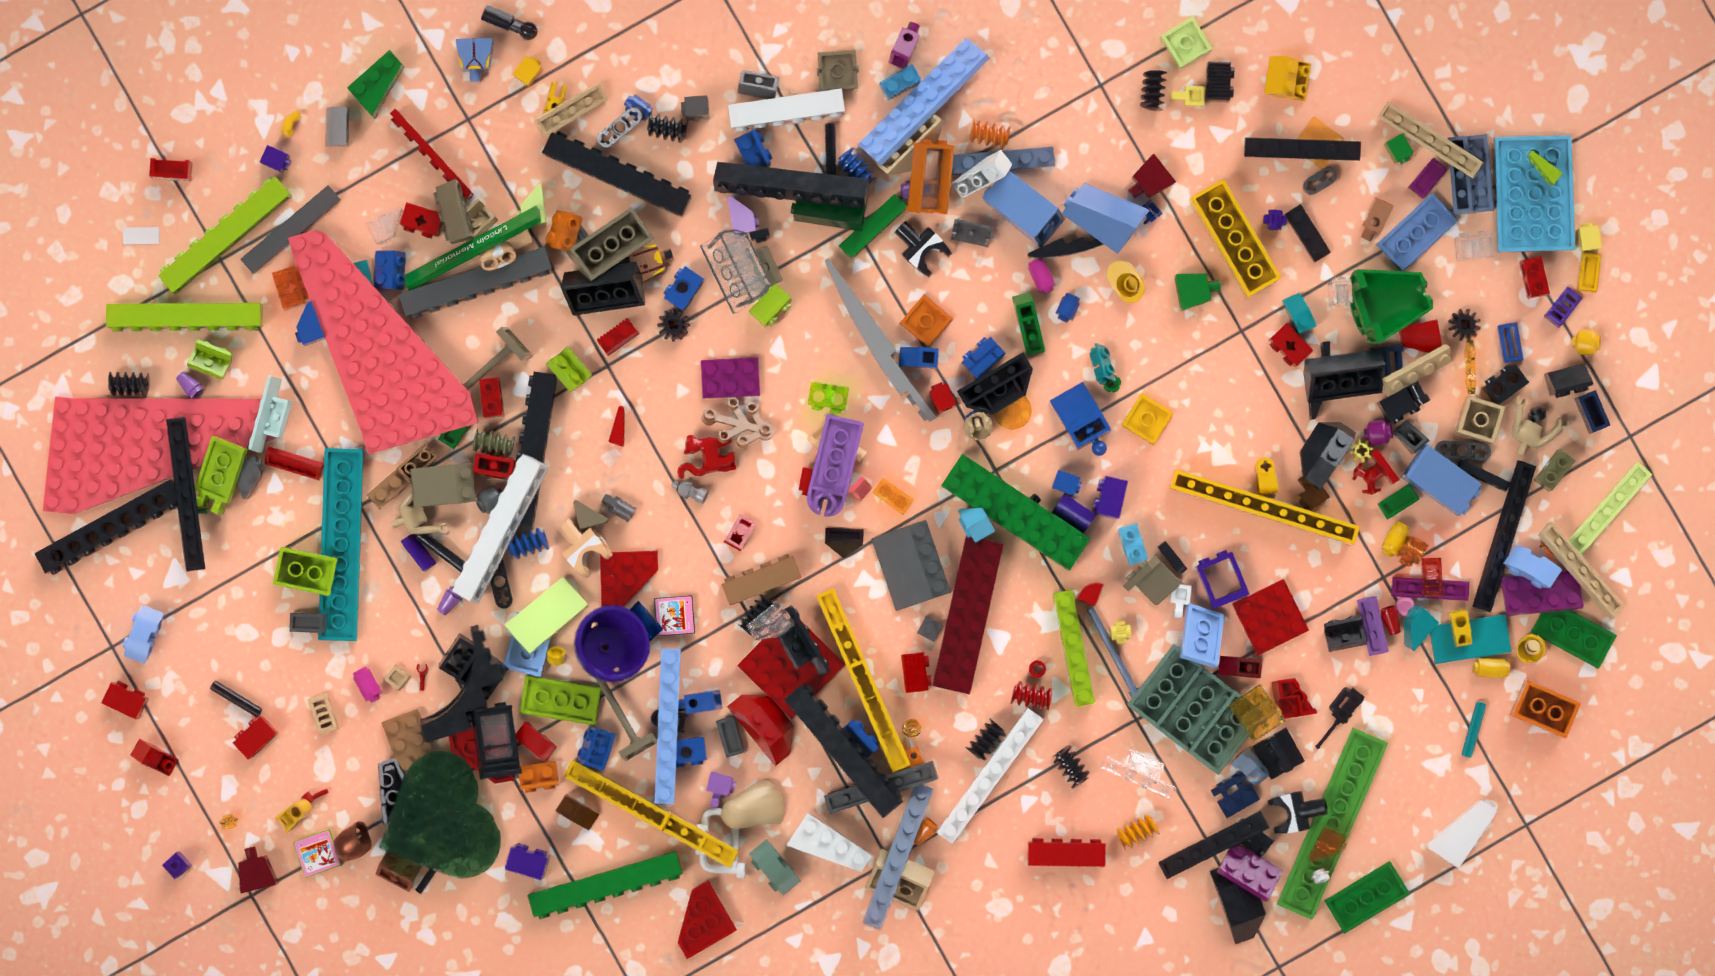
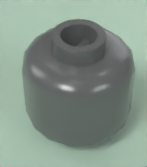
M489 486L479 492L476 504L480 511L490 514L496 507L499 495L503 491L500 488L496 489L493 486Z

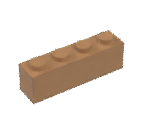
M786 554L778 558L779 562L771 564V561L761 564V569L753 571V568L743 571V576L735 578V575L724 579L725 583L721 585L729 605H734L802 578L794 557H789Z

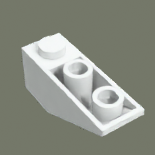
M999 150L983 159L951 184L959 195L964 198L1005 177L1012 163L1002 150Z

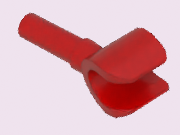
M420 664L416 666V670L420 674V691H424L425 674L429 671L427 664L425 665V671L422 672L419 671Z
M326 788L312 796L308 791L301 796V799H306L312 803L318 797L329 792Z

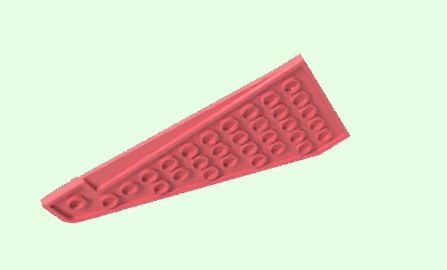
M310 231L288 238L294 260L309 299L313 303L328 348L363 435L368 454L479 423L471 393L327 234L320 231Z
M55 396L43 511L77 514L172 478L173 472L166 419L186 417L192 469L202 466L212 436H217L248 449L262 399L193 400L66 398ZM267 435L265 442L273 440L277 437Z

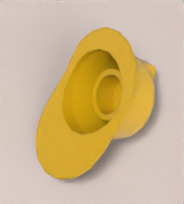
M1125 261L1111 263L1106 272L1110 285L1123 301L1127 303L1138 302L1145 292L1143 277Z

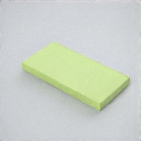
M562 577L507 622L504 627L530 655L586 609L588 604L568 581Z

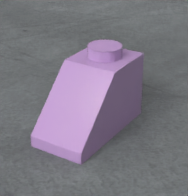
M728 196L733 235H745L756 231V228H759L758 216H754L753 211L732 196Z

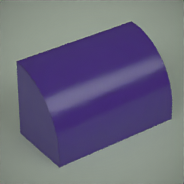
M1065 493L1051 512L1083 534L1096 516L1095 513Z

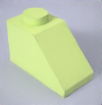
M538 184L521 204V211H518L519 215L537 206L540 210L542 221L537 225L547 224L542 184Z

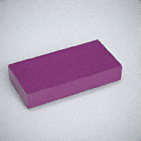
M1432 158L1408 188L1423 200L1448 169Z

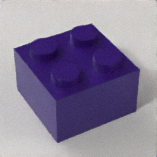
M1104 476L1103 479L1099 480L1097 491L1100 492L1099 498L1094 499L1092 507L1096 515L1116 520L1120 518L1128 481L1110 476Z
M521 843L516 844V846L513 845L510 848L504 870L543 880L551 857L547 855V851L537 848L535 851L528 849L529 846Z

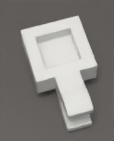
M1179 585L1171 593L1170 603L1175 604L1173 618H1182L1183 606L1190 603L1192 586Z

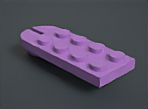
M830 414L826 415L807 493L808 506L815 514H821L824 499H828L824 517L835 516L843 509L864 422Z

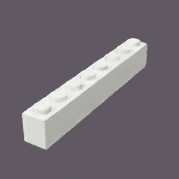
M524 454L518 459L513 474L509 476L504 491L499 495L496 507L491 511L486 526L481 530L478 542L474 544L469 559L463 565L462 573L454 583L453 592L470 602H480L549 468L547 465Z
M1029 708L1024 711L939 827L937 833L951 844L954 843L1044 719Z

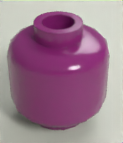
M1385 419L1370 421L1367 428L1364 429L1365 440H1369L1373 446L1388 444L1390 439L1393 438L1391 423H1388Z

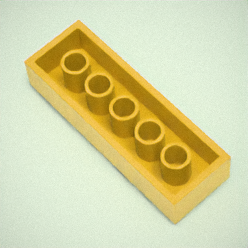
M1224 178L1190 197V204L1246 299L1281 279L1279 272Z

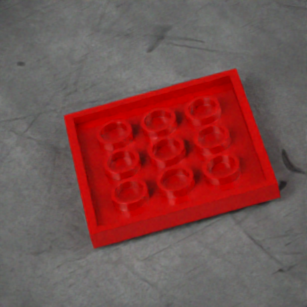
M784 617L737 666L793 719L796 713L784 699L803 683L811 685L816 691V695L842 669L845 663L808 628L809 635L818 645L821 656L828 662L830 672L820 677L811 661L795 669L777 638V635L791 628L788 620Z

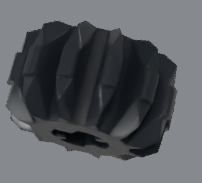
M672 309V315L665 311L664 313L667 318L659 317L664 323L657 324L658 327H664V329L659 331V334L667 332L664 337L665 340L672 335V342H675L676 335L682 340L683 337L680 333L688 334V331L683 329V327H690L689 323H683L688 320V317L681 318L683 315L682 311H679L676 316L675 309ZM673 320L677 321L679 326L676 330L675 328L670 330L671 326L669 323L671 321L674 323Z
M1459 309L1458 315L1452 313L1451 316L1455 320H1448L1449 324H1453L1448 330H1455L1452 335L1453 338L1459 334V341H1462L1465 335L1466 340L1469 341L1471 340L1470 334L1473 337L1477 336L1474 330H1480L1481 327L1475 324L1481 320L1473 319L1477 315L1476 312L1469 315L1470 309H1466L1465 313H1463L1462 309ZM1461 320H1462V322H1464V321H1467V322H1468V324L1466 325V326L1468 327V329H1467V328H1464V329L1461 328V326H1462Z

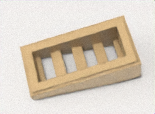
M327 693L308 699L320 735L340 729ZM323 699L325 701V703L321 705H314L315 702L321 701ZM327 707L326 711L317 713L318 709ZM329 714L330 718L320 721L319 717ZM332 722V725L323 728L322 724Z

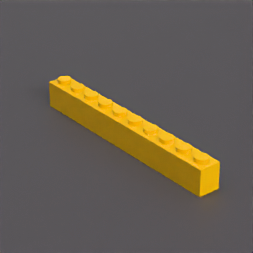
M1176 469L1173 472L1168 488L1349 545H1355L1360 526Z

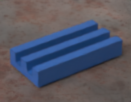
M1517 322L1498 325L1497 329L1503 362L1509 363L1524 360ZM1510 327H1513L1518 357L1514 355ZM1503 328L1506 330L1510 358L1507 356Z

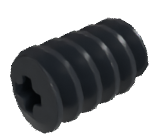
M1149 70L1143 73V77L1147 79L1142 80V84L1145 87H1142L1141 91L1145 94L1140 97L1144 101L1140 103V107L1150 111H1163V109L1159 108V105L1164 104V102L1159 100V98L1165 97V94L1161 93L1160 90L1166 89L1161 83L1167 81V79L1162 77V75L1167 74V71Z
M651 112L647 125L648 136L651 137L655 132L656 138L659 139L661 134H663V139L667 140L670 135L672 142L678 137V142L682 143L686 136L688 121L683 125L681 118L678 123H675V117H672L669 122L667 115L661 120L660 114L653 118Z
M109 372L108 389L112 396H116L117 392L119 396H123L125 392L127 396H131L132 393L135 396H139L140 392L142 396H147L150 387L149 373L144 378L143 373L140 372L139 377L136 378L135 372H132L131 377H128L127 372H124L123 377L120 376L119 372L116 373L115 377H113L112 372Z
M762 594L759 595L762 601H754L757 607H749L752 613L745 611L744 614L747 618H739L742 624L738 625L754 638L756 637L754 630L761 631L759 624L766 625L764 618L771 619L769 612L776 614L774 609L776 606Z
M990 718L989 720L992 724H984L987 730H979L982 736H974L977 742H969L972 748L965 746L974 756L982 760H986L984 753L991 754L989 747L996 748L994 741L1001 742L999 735L1006 736L1004 729Z
M1068 745L1052 757L1056 756V759L1053 761L1054 764L1061 763L1058 770L1065 769L1062 776H1070L1067 783L1074 782L1071 787L1074 789L1088 779L1087 776L1090 772L1088 770L1082 771L1085 765H1078L1081 759H1073L1076 752L1069 753L1071 745Z

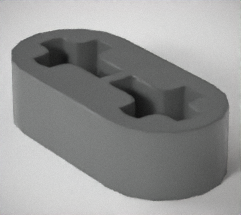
M1326 167L1312 175L1303 183L1304 192L1308 195H1315L1336 181V171L1331 167ZM1325 171L1327 173H1332V181H1329L1328 179L1324 180L1323 182L1321 181V178L1325 176ZM1309 181L1311 183H1314L1316 181L1319 182V184L1315 186V191H1313L1312 189H1307V187L1309 186Z

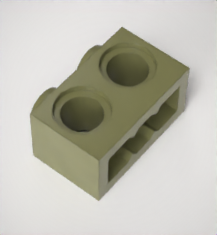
M1558 449L1537 474L1534 481L1548 492L1553 491L1576 460L1562 449Z

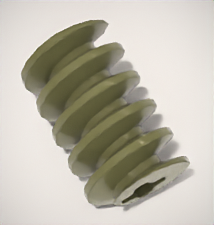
M477 428L473 441V451H477L480 447L481 453H485L488 449V455H492L495 451L496 456L499 457L503 452V458H507L509 454L511 456L515 436L508 440V434H505L503 439H501L499 432L493 437V431L486 435L485 429L478 433Z

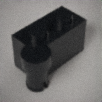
M1419 381L1377 404L1388 423L1393 421L1396 424L1404 419V414L1410 412L1412 415L1420 411V406L1429 402L1430 398L1428 394L1424 393Z

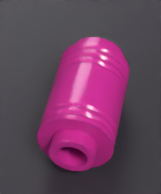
M1039 258L1028 263V270L1038 293L1043 292L1045 295L1054 291L1053 287L1056 284L1046 261Z
M363 667L353 673V680L365 702L370 701V703H373L381 698L380 694L383 692L370 669Z

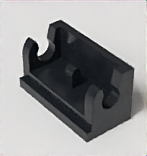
M1261 832L1241 842V844L1261 857L1264 856L1274 840Z

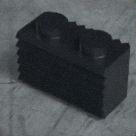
M1207 62L1206 102L1228 103L1230 98L1234 97V86H1230L1231 79H1234V67H1231V62Z

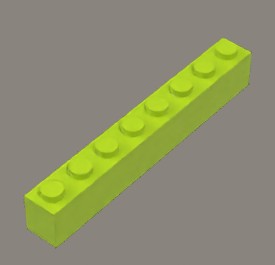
M277 177L266 179L262 183L263 187L261 189L252 191L248 195V200L244 203H238L229 216L226 214L221 217L216 227L208 228L204 232L205 236L203 238L194 240L189 245L190 249L185 253L183 251L174 258L175 261L171 265L166 264L160 269L161 273L158 277L173 294L176 295L292 197L291 193Z
M106 304V327L112 328V332H123V328H131L132 332H142V328H150V331L153 332L162 331V328H169V331H181V328H188V331H200V328H208V331H219V328H227V331H238V327H246V331H257L258 327H263V304Z

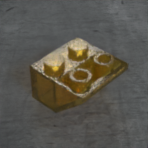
M1260 684L1228 705L1253 742L1285 722L1279 707Z

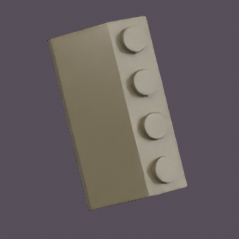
M631 207L570 248L567 255L577 269L592 281L654 238Z

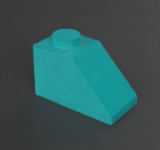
M1300 292L1282 300L1298 335L1317 326Z
M1417 604L1408 610L1404 618V645L1412 651L1419 647L1439 623L1428 611Z

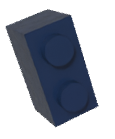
M1596 390L1574 399L1589 434L1611 426Z

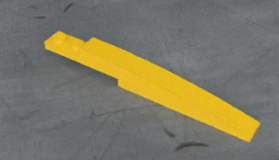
M834 588L816 595L892 771L896 772L911 765Z
M575 760L571 761L563 776L728 868H732L740 853L739 850L710 835L708 832Z

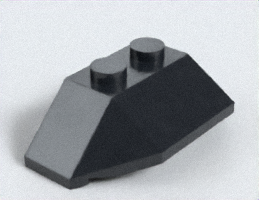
M1024 352L957 390L966 408L993 415L1026 396L1033 368Z
M1318 422L1299 451L1304 480L1318 490H1321L1354 441L1356 432L1342 422Z
M1218 869L1209 871L1235 944L1253 939L1266 915L1261 899L1217 872Z

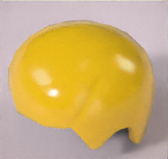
M1536 634L1523 636L1518 641L1516 647L1518 658L1523 663H1537L1545 656V641Z

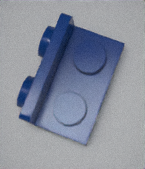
M754 128L751 132L734 139L746 165L760 167L771 165L770 160L773 158L769 149L764 150L762 143L765 141L760 131L756 132Z
M589 725L583 735L582 747L577 753V762L604 771L616 734Z

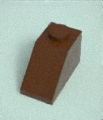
M565 794L555 810L587 830L591 829L599 816V813L568 794Z

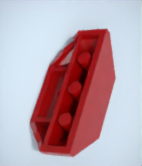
M740 695L727 706L774 766L790 755L794 725L768 696Z

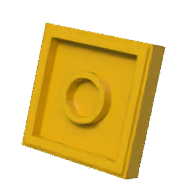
M1141 393L1121 426L1154 446L1174 413Z

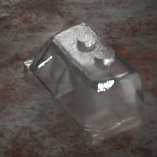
M737 229L724 230L700 245L732 314L745 309L768 292L771 282L746 232Z

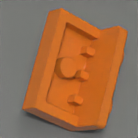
M556 210L552 217L550 231L546 235L545 246L568 252L575 244L583 218L567 211Z

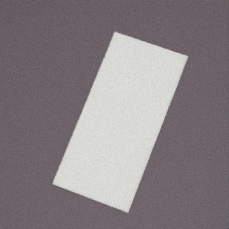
M123 227V245L159 244V227Z

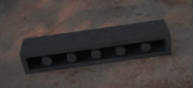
M1244 138V157L1360 161L1361 141Z

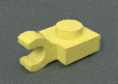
M1185 86V92L1172 91L1170 100H1184V106L1203 107L1205 87Z

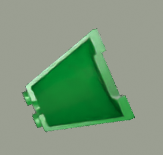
M1357 269L1350 276L1349 284H1352V290L1348 291L1351 313L1361 335H1366L1368 337L1367 341L1371 344L1385 341L1434 309L1433 299L1425 291L1427 280L1423 277L1422 272Z

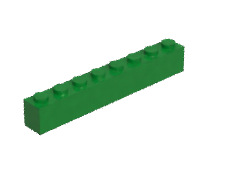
M677 851L534 892L527 896L533 917L538 916L540 920L550 917L549 913L557 911V914L569 911L568 907L576 906V909L587 906L586 902L592 900L598 903L605 901V897L613 895V898L622 896L624 891L629 889L632 892L642 890V886L650 884V887L661 884V880L667 878L669 881L680 879L679 875L683 874Z

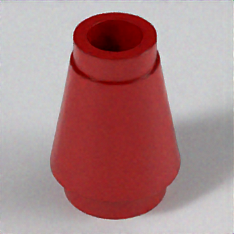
M1395 605L1382 608L1380 610L1381 619L1389 634L1395 635L1400 633L1398 609L1396 610Z

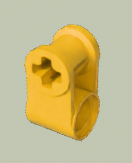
M1270 458L1258 459L1255 463L1258 494L1277 493L1279 489L1274 462ZM1263 461L1269 464L1266 471L1260 468V465L1264 463Z
M300 799L283 810L274 819L278 820L285 828V832L288 833L311 812V804L306 799Z

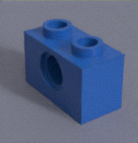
M686 266L683 269H678L674 276L675 282L673 285L669 284L663 292L665 294L664 299L683 312L705 281L703 277ZM686 283L688 290L685 293L678 292L677 287L679 284Z
M704 737L677 740L676 768L684 767V763L692 762V766L701 765L703 760H707ZM684 747H689L692 750L690 758H684L681 755V750Z

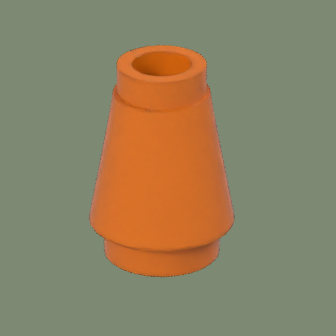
M928 817L925 820L922 819L914 843L918 846L923 844L937 832L938 825Z

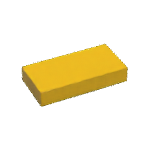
M1581 253L1577 291L1597 293L1602 254Z

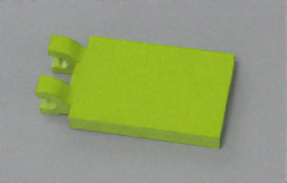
M217 436L211 437L195 486V491L199 492L196 498L198 507H208L210 498L215 500L210 512L224 514L226 509L225 503H231L248 449Z

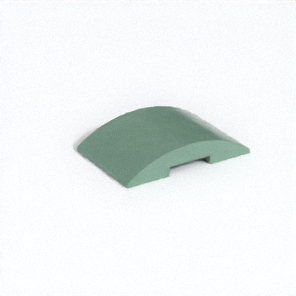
M1173 644L1128 702L1127 706L1219 775L1264 717L1265 713L1222 682L1201 664L1180 658L1181 649Z

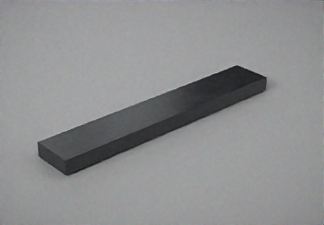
M1260 810L1159 861L1158 864L1166 879H1169L1270 827Z

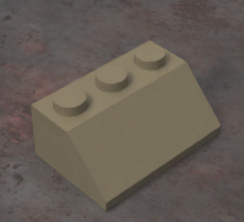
M452 180L435 187L434 198L436 204L440 203L441 211H439V217L441 222H445L446 229L443 231L446 241L456 244L474 239L460 183L457 180Z

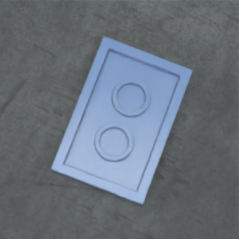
M1190 603L1186 606L1180 658L1212 668L1218 666L1224 622L1223 613Z
M511 635L504 664L510 670L541 677L550 639L529 655Z

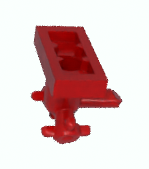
M1378 449L1369 453L1375 462L1372 467L1365 471L1361 469L1363 463L1360 462L1353 470L1352 479L1354 481L1357 476H1360L1367 483V490H1362V493L1373 495L1380 492L1381 488L1375 489V482L1384 476L1391 485L1400 480Z

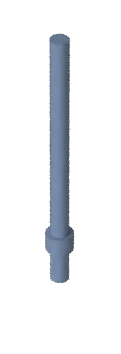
M1093 606L1087 609V612L1130 691L1128 693L1132 698L1139 687L1136 688Z

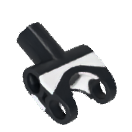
M905 220L894 232L908 246L901 255L915 269L927 277L932 275V272L925 263V256L928 252L935 250L944 253L947 257L952 255V252L943 240L929 227L920 234Z
M1302 791L1287 793L1267 800L1268 806H1281L1288 814L1287 821L1283 825L1273 828L1275 834L1310 829L1308 818L1328 815V806L1325 798L1304 801Z

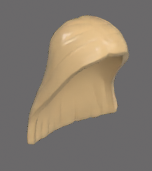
M765 779L753 784L727 801L722 808L721 817L727 826L735 829L766 824H781L785 813L784 798L777 786Z

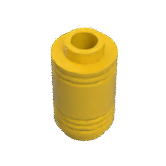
M1398 521L1395 524L1393 523L1380 546L1383 550L1382 553L1390 558L1393 555L1398 556L1410 533V528Z
M1477 658L1476 662H1473V673H1476V677L1505 678L1509 676L1510 664L1505 659Z

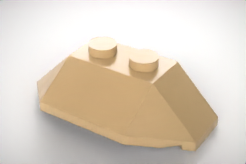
M933 114L882 166L877 162L876 165L888 176L910 172L912 169L913 142H921V139H930L932 143H936V140L939 139L943 121L936 114Z

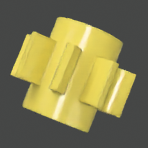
M1358 439V445H1350L1353 450L1349 454L1355 456L1353 461L1360 459L1364 463V457L1371 458L1369 451L1373 450V448H1368V441L1363 444ZM1359 446H1361V449H1365V452L1362 453V456L1360 453L1356 452V450L1359 449Z
M1115 621V626L1110 627L1111 639L1117 640V644L1127 643L1126 639H1131L1130 624L1125 625V621Z

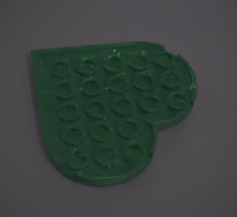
M434 751L417 758L408 767L404 775L379 849L458 879L472 878L488 870L499 854L501 835L492 814L477 804L478 782L470 765L458 755L446 751Z

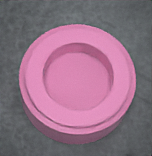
M1408 597L1398 599L1395 604L1396 610L1398 609L1401 616H1406L1408 610L1415 606L1414 601Z

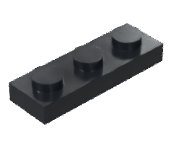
M1301 204L1284 214V216H1287V221L1314 263L1331 253Z

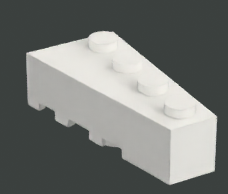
M810 813L806 814L786 846L862 872L872 857V854Z

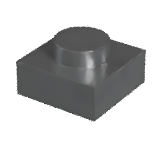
M925 616L917 633L934 642L943 625Z

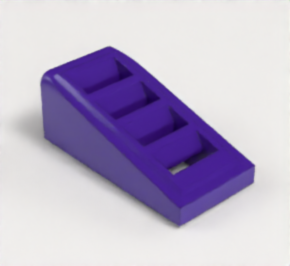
M1567 286L1544 314V317L1557 328H1560L1582 300V297ZM1567 293L1575 299L1574 303L1565 296ZM1562 299L1565 300L1569 305H1571V307L1568 308L1566 305H1564L1561 302ZM1559 305L1567 312L1564 314L1556 307ZM1555 311L1562 318L1558 319L1552 312Z

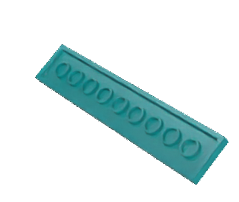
M325 448L321 555L338 559L330 596L321 594L319 596V614H327L326 633H318V640L357 641L364 449Z

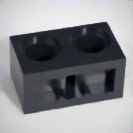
M1516 364L1512 366L1506 365L1500 370L1502 374L1496 378L1493 375L1485 381L1486 385L1482 389L1493 403L1500 405L1530 383ZM1509 373L1516 375L1517 380L1515 383L1509 382ZM1494 384H1498L1501 387L1499 395L1495 394L1492 390Z

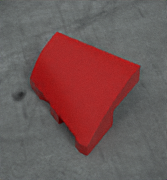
M1437 319L1411 324L1398 331L1401 345L1405 348L1430 353L1442 346Z
M1295 678L1272 682L1278 720L1317 714L1316 708L1311 706L1307 700V695L1300 689V685Z

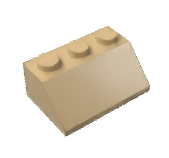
M881 849L865 886L866 889L875 891L889 851ZM907 859L892 900L918 910L935 871Z

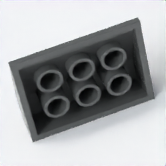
M927 520L872 538L896 611L951 593Z

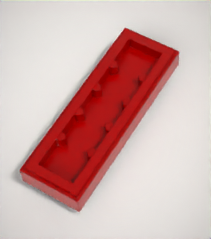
M268 446L264 464L320 481L324 463Z

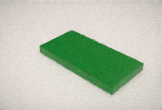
M1571 610L1540 613L1530 633L1540 636L1543 640L1597 669L1600 668L1617 636Z
M1388 861L1328 897L1324 902L1345 934L1410 893L1391 861Z

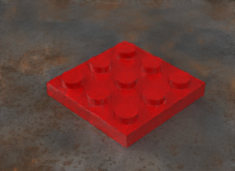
M1284 579L1232 604L1257 656L1309 631Z

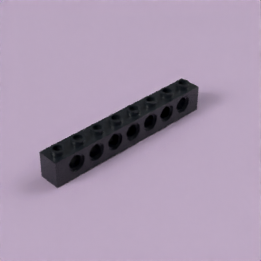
M168 480L35 552L34 554L44 573L57 574L62 571V566L66 564L71 566L79 561L78 558L84 554L87 557L95 553V548L101 545L104 548L113 543L112 539L118 536L123 538L130 534V529L134 527L139 529L147 524V520L160 518L164 515L163 511L176 509L174 481ZM162 495L165 497V504L159 506L156 500ZM142 505H147L148 507L146 515H141L140 513ZM129 514L131 522L126 525L123 523V516ZM109 523L114 525V531L111 534L106 532V526ZM92 532H95L98 537L94 543L89 541V535ZM76 541L81 546L78 552L72 550V545ZM58 551H62L64 557L58 562L55 559V554Z

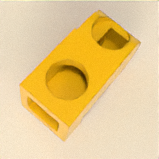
M1460 609L1447 612L1455 646L1471 645L1472 637L1468 611Z

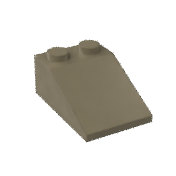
M472 463L410 469L414 507L462 504L476 501Z

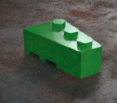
M388 50L353 81L347 89L375 119L390 90L394 87L402 73L404 65Z

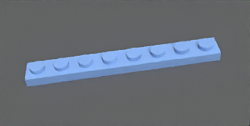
M661 648L655 803L674 804L681 649Z

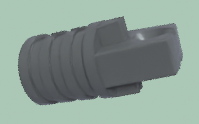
M605 494L601 501L609 507L608 511L626 520L627 523L637 509L618 496L613 498Z

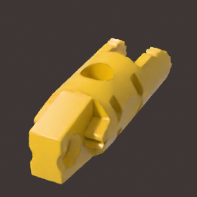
M552 80L543 114L552 109V104L556 107L564 102L568 85L563 84L559 97H555L554 93L557 82Z

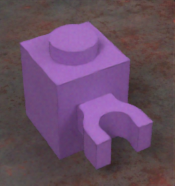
M711 771L706 791L713 792L710 806L718 807L721 795L729 796V793L734 792L736 782L733 781L734 777Z

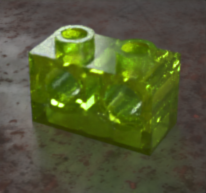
M811 381L808 405L811 406L812 410L822 411L823 408H828L831 413L841 414L842 411H846L849 387ZM819 391L824 394V399L821 402H816L813 399L815 392ZM839 394L843 397V402L840 405H835L832 402L834 395Z

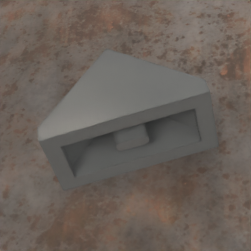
M1408 420L1404 421L1393 431V434L1411 455L1415 454L1430 441Z

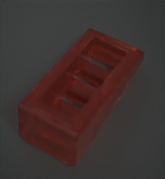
M1422 558L1420 565L1423 597L1443 596L1441 558ZM1426 565H1436V569H1427ZM1427 573H1436L1437 576H1427ZM1427 580H1437V583H1427ZM1427 587H1438V591H1428Z

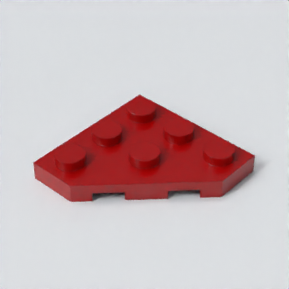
M658 551L612 552V556L609 559H605L600 554L601 607L612 605L624 607L658 571Z
M506 723L482 727L484 746L488 744L509 743ZM473 729L449 736L451 752L479 772ZM509 746L492 748L491 750L485 749L486 760L511 756ZM514 775L488 779L494 784L514 781Z
M709 880L691 890L677 942L686 959L737 931Z

